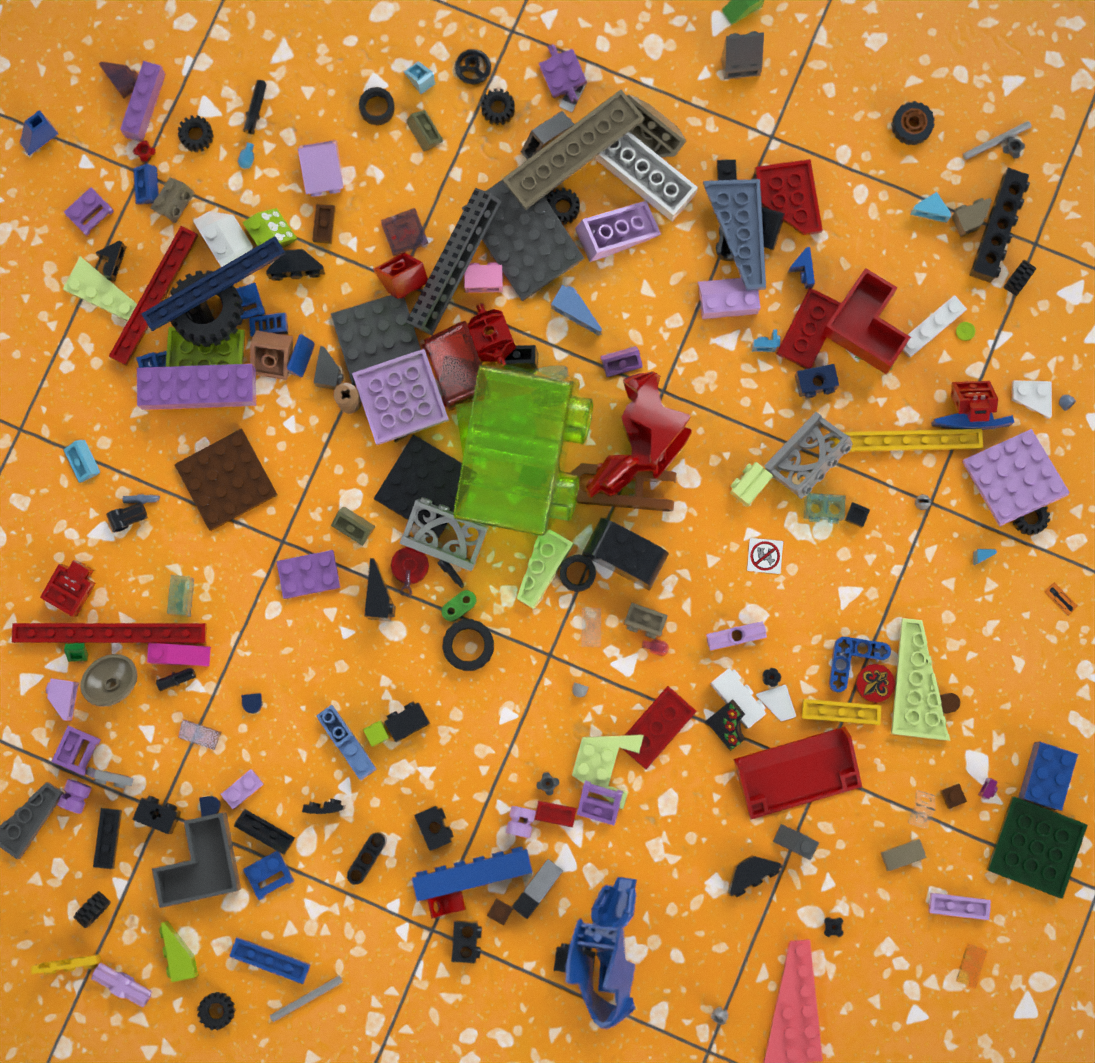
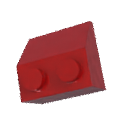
M405 252L373 268L374 273L387 292L397 299L404 298L408 293L422 288L428 280L423 262Z

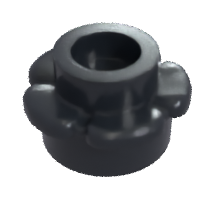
M776 668L766 669L762 674L763 683L770 685V687L777 686L778 682L781 681V674L778 673Z

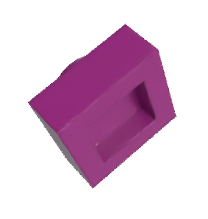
M986 778L978 796L983 799L993 798L998 789L996 787L998 782L992 778Z

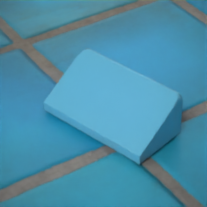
M85 440L74 441L63 449L79 483L100 473Z

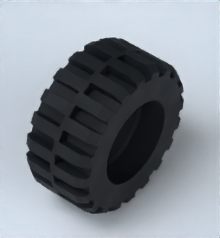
M200 270L195 271L196 275L192 276L190 273L185 275L186 279L184 281L179 279L176 282L178 287H173L170 293L172 295L178 293L213 271L207 270L206 274H203ZM233 285L216 294L222 300L223 307L220 315L214 321L207 324L194 323L189 317V311L170 321L171 324L186 341H191L193 345L199 346L202 344L204 347H210L212 343L215 346L220 345V341L223 339L228 341L231 339L229 335L231 333L236 334L238 331L236 327L241 325V315H244L242 299Z

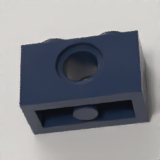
M835 364L800 370L795 374L799 397L812 398L817 396V393L822 392L824 395L832 394L839 387ZM814 378L820 379L821 382H822V385H821V386H816V385H814L813 379H814Z

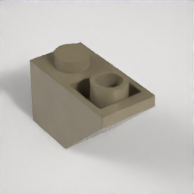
M980 198L974 201L973 205H962L955 209L956 211L952 215V219L960 237L977 231L980 228L992 202L991 198L986 200Z

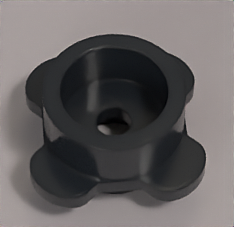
M826 917L824 919L825 936L836 935L837 937H842L844 934L842 930L843 919L840 917L836 919Z

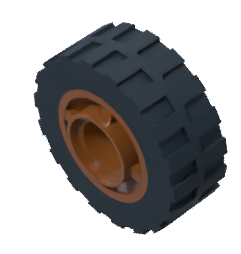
M913 101L901 105L893 116L891 123L892 132L895 134L896 139H899L901 143L906 145H917L918 143H923L930 136L935 125V117H933V112L927 105H924L922 102ZM910 120L916 121L917 126H916V127L911 126V125L909 124V121H910Z

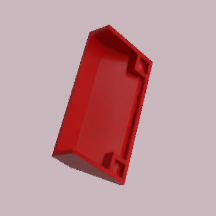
M846 727L733 759L750 819L862 787L852 736Z

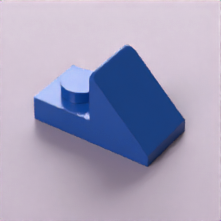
M810 247L804 249L788 270V272L803 271L800 273V280L802 284L804 283L805 289L813 288L815 284Z

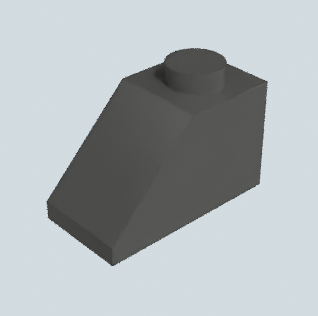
M320 346L313 383L316 387L335 390L339 384L343 383L344 375L341 374L340 368L325 347Z
M783 824L780 825L772 841L808 860L812 859L819 844L814 839Z

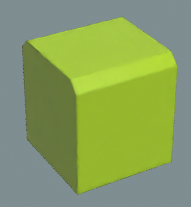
M381 720L363 729L371 747L390 739Z

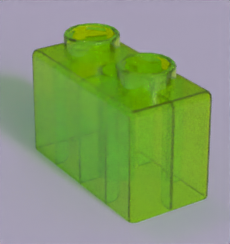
M495 362L480 365L456 497L454 519L539 536L545 535L555 524L556 519L564 521L572 519L578 495L579 477L564 473L570 442L585 444L593 413V400L578 396L580 381L577 378Z

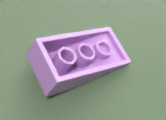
M647 201L582 219L575 228L589 262L608 257L661 235Z

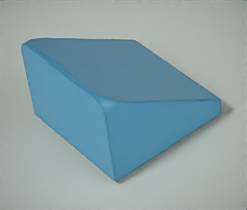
M975 550L973 552V566L997 553V550Z

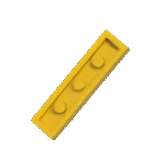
M803 699L802 719L880 725L882 706Z

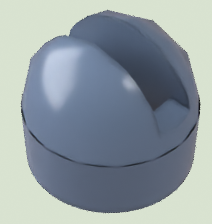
M1065 394L1061 396L1059 405L1066 411L1075 404L1076 400L1071 395Z

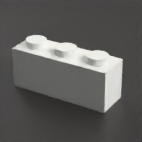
M728 668L713 680L710 685L726 704L732 699L745 713L741 723L748 729L767 714L764 711L766 707L759 699L757 701L752 696L753 691L747 684L744 686L740 682L741 676L735 669L731 671Z

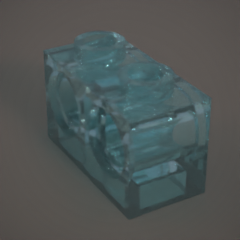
M809 493L804 499V519H809V522L828 520V523L838 524L839 521L845 518L846 495ZM811 504L819 506L820 510L818 513L811 511ZM830 505L838 507V514L830 512Z

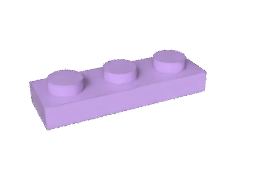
M930 893L929 913L989 920L991 900Z

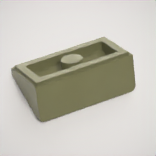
M426 110L410 114L406 123L423 151H427L444 141Z
M342 507L338 511L331 524L332 527L362 546L375 528L373 524L346 507Z

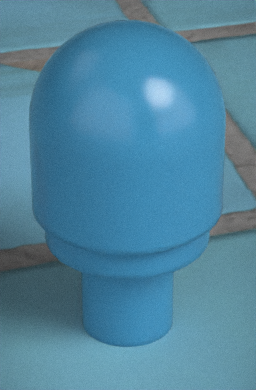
M247 142L245 149H242L239 154L238 165L243 169H248L253 164L255 156L252 152L254 147L252 143Z

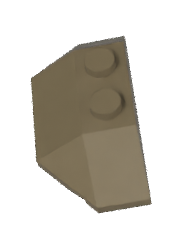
M628 94L627 97L644 116V121L629 132L661 158L676 156L687 141L680 129L649 103Z

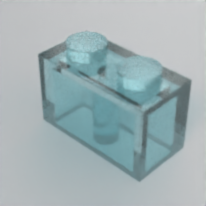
M171 575L167 614L191 617L194 578Z

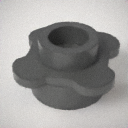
M1010 137L1008 144L1003 147V152L1017 159L1020 157L1021 150L1025 148V144L1019 139Z
M545 772L542 774L541 781L537 782L536 786L538 789L544 790L547 795H552L554 788L559 785V779L550 776V773Z

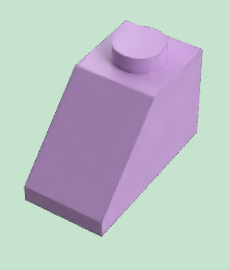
M50 679L46 686L48 700L63 720L72 721L79 683Z

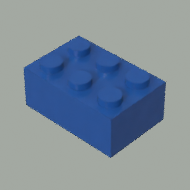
M1034 742L1018 798L1053 810L1062 811L1078 754L1043 742Z

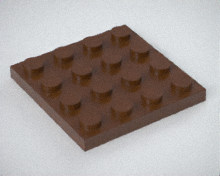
M242 428L174 464L209 531L224 525L278 495Z

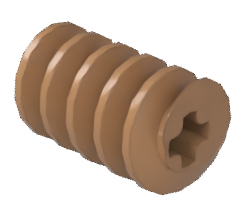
M341 383L335 388L334 399L343 412L352 414L360 408L361 398L354 385Z

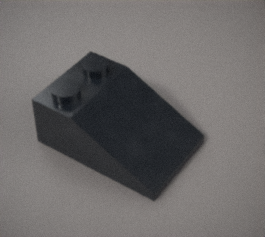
M370 558L364 616L368 620L391 621V618L395 617L396 606L393 604L377 561L374 558Z

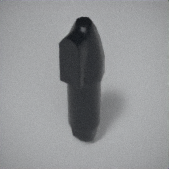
M440 559L437 563L444 573H448L454 583L463 588L464 583L453 569V566Z

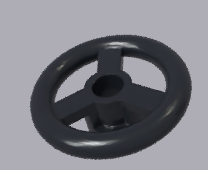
M466 50L455 61V73L466 84H480L490 75L491 61L480 50ZM468 56L465 60V65L460 66L461 61ZM479 57H481L486 64V70L484 73L479 68ZM470 71L479 78L469 79L462 72Z

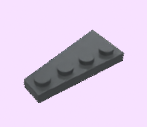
M46 782L22 807H19L14 812L15 814L0 825V848L20 860L64 792L50 782Z

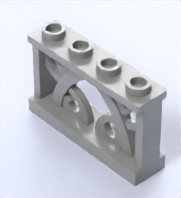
M815 412L764 467L773 475L772 478H775L802 499L812 491L813 486L817 482L823 480L830 468H834L839 459L851 450L853 444L850 436L844 434L825 420L822 415ZM823 427L830 433L823 436L820 429ZM812 438V439H813L812 442H814V443L808 444V442H809L810 439ZM830 438H838L840 440L834 448H831V445L835 444L834 441L825 443ZM819 446L818 462L800 465L801 455L799 451L802 448L813 449ZM793 457H796V458H797L795 464H794V460H793V461H790ZM783 470L790 473L788 478H786L779 472ZM795 473H797L798 481L801 477H805L799 485L792 482Z
M421 497V500H415L399 544L472 571L489 528L488 525H485L486 521L478 518L472 520L467 518L468 515L460 511L454 513L449 511V507L439 504V506L433 505L432 501L427 498ZM422 509H426L431 513L429 518L423 515L424 521L427 522L426 525L422 524L418 518V513ZM436 513L441 514L443 516L436 518ZM415 521L421 529L414 537H411L409 535ZM458 521L464 523L465 525L461 528ZM449 522L455 530L458 540H451L440 548L438 547V537L431 528ZM470 527L478 531V538L474 541H466V538L473 535L467 531ZM426 532H428L433 537V541L431 543H428L426 541V537H430L429 535L425 534ZM459 544V546H455L456 552L450 550V545ZM467 545H476L471 559L467 558Z

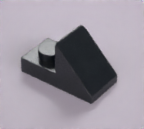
M117 241L95 253L99 258L108 261L104 264L103 275L108 280L114 282L127 248L122 241Z

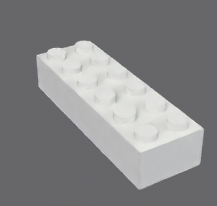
M630 132L594 158L672 222L697 193L698 187Z

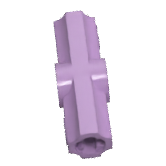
M761 621L706 634L711 651L767 638L765 625ZM733 631L740 632V641L732 639L731 634Z
M103 963L98 965L91 978L109 988V991L120 998H127L141 1007L146 1005L153 992L135 982V979L128 974L117 972Z

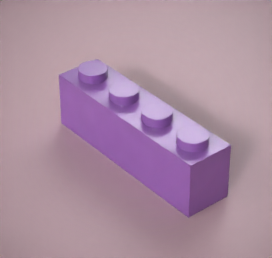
M146 61L142 63L120 128L126 138L140 142L144 140L166 75L160 65Z

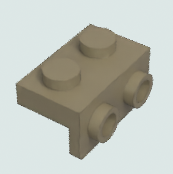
M170 177L150 208L176 223L195 192L185 183Z
M631 602L624 625L627 626L626 629L637 633L640 630L645 632L646 637L656 639V637H661L668 615Z

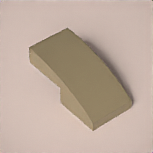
M920 839L881 852L887 871L927 858Z

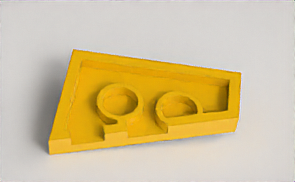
M101 954L42 962L31 966L32 974L44 973V975L55 974L56 970L64 969V972L75 971L76 967L83 966V969L95 968V964L101 962Z

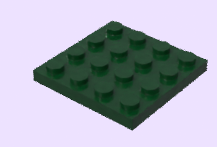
M1012 796L986 870L1063 899L1088 824Z

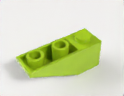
M168 921L162 922L161 927H159L161 939L164 938L163 955L168 961V966L166 967L167 977L171 978V982L199 976L193 952Z

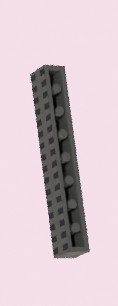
M475 188L406 323L420 331L433 335L502 202L493 194Z

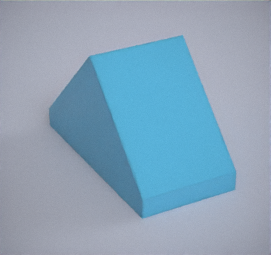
M419 61L404 71L420 94L435 85L433 72Z
M937 192L916 204L910 214L945 223L951 218V212Z

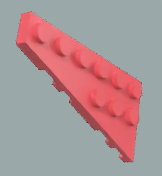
M810 939L789 941L763 1063L823 1061Z

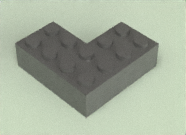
M227 812L184 821L191 860L152 869L159 908L241 890Z

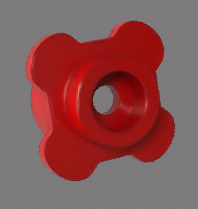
M143 140L133 149V153L138 155L142 162H147L151 155H155L156 150L150 147L148 141Z

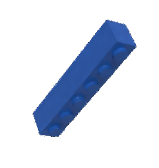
M520 846L512 848V853L504 854L503 851L493 853L492 858L485 859L484 856L473 858L472 863L466 864L464 860L454 863L452 868L447 869L446 865L436 867L435 872L427 873V870L416 872V877L412 878L417 902L533 873L528 850H523V847Z

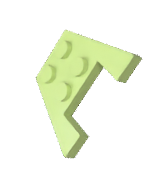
M644 735L582 737L572 776L582 783H585V780L593 785L617 791L618 788L609 786L618 750L623 748L639 753ZM622 790L623 796L620 809H624L628 791ZM603 796L611 803H614V798Z

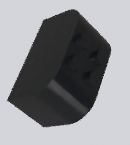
M600 518L582 555L650 591L669 553L657 544L608 519Z

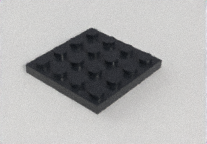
M413 434L375 495L374 500L409 520L415 500H421V497L431 500L433 505H445L450 508L449 511L455 513L478 476V472ZM422 509L418 513V518L422 524L426 525L427 522L424 521L423 515L429 518L431 513L426 509ZM436 513V518L443 516L441 514ZM448 523L437 525L431 528V530L440 538Z

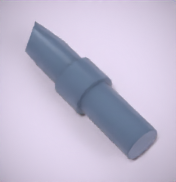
M145 494L123 496V503L157 502L160 496Z

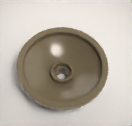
M120 654L106 655L97 659L86 669L82 676V695L89 703L95 706L106 707L119 703L135 687L138 676L136 666L131 659Z

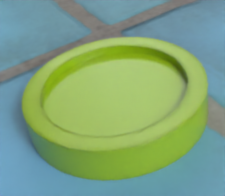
M962 322L956 328V335L962 341H969L975 335V327L969 322Z

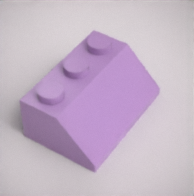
M741 278L698 282L702 319L758 314L760 311L759 291L746 290Z

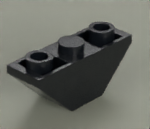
M303 249L284 250L286 254L275 260L266 270L268 278L273 281H281L283 278L291 277V279H301L302 276L317 278L325 274L323 265Z
M753 855L735 864L728 889L729 895L731 897L735 895L736 898L746 893L745 889L752 885L754 888L763 883L762 879L769 875L771 878L779 874V869L783 866L775 861Z

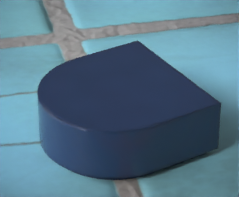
M262 693L242 695L243 709L251 714L259 712L263 706Z
M206 796L199 798L202 817L217 814L220 811L221 802L217 797Z

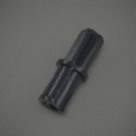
M188 668L177 673L172 672L167 677L157 679V687L159 691L173 686L178 687L180 683L194 679L196 677L195 671L192 668Z

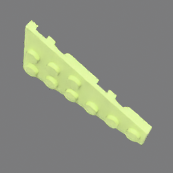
M902 618L891 734L951 741L941 706L942 702L935 673L932 668V660L928 651L922 620Z

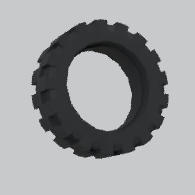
M463 619L455 622L447 629L443 637L442 648L446 659L455 668L462 671H475L485 666L491 659L494 652V640L491 632L483 623L473 619ZM462 630H475L483 637L484 651L476 660L463 661L453 652V639Z

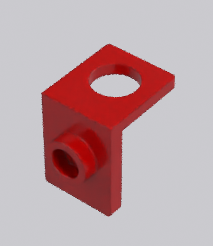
M462 891L427 899L432 919L466 910ZM434 902L438 905V912L434 910Z

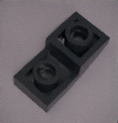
M330 798V802H324L323 808H320L321 804L310 801L309 805H303L302 812L328 814L345 810L346 806L341 805V800Z

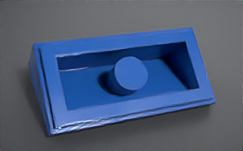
M145 164L134 168L136 204L154 203V200L159 195L157 167Z
M301 334L297 339L287 366L290 374L299 377L304 376L315 346L312 340Z

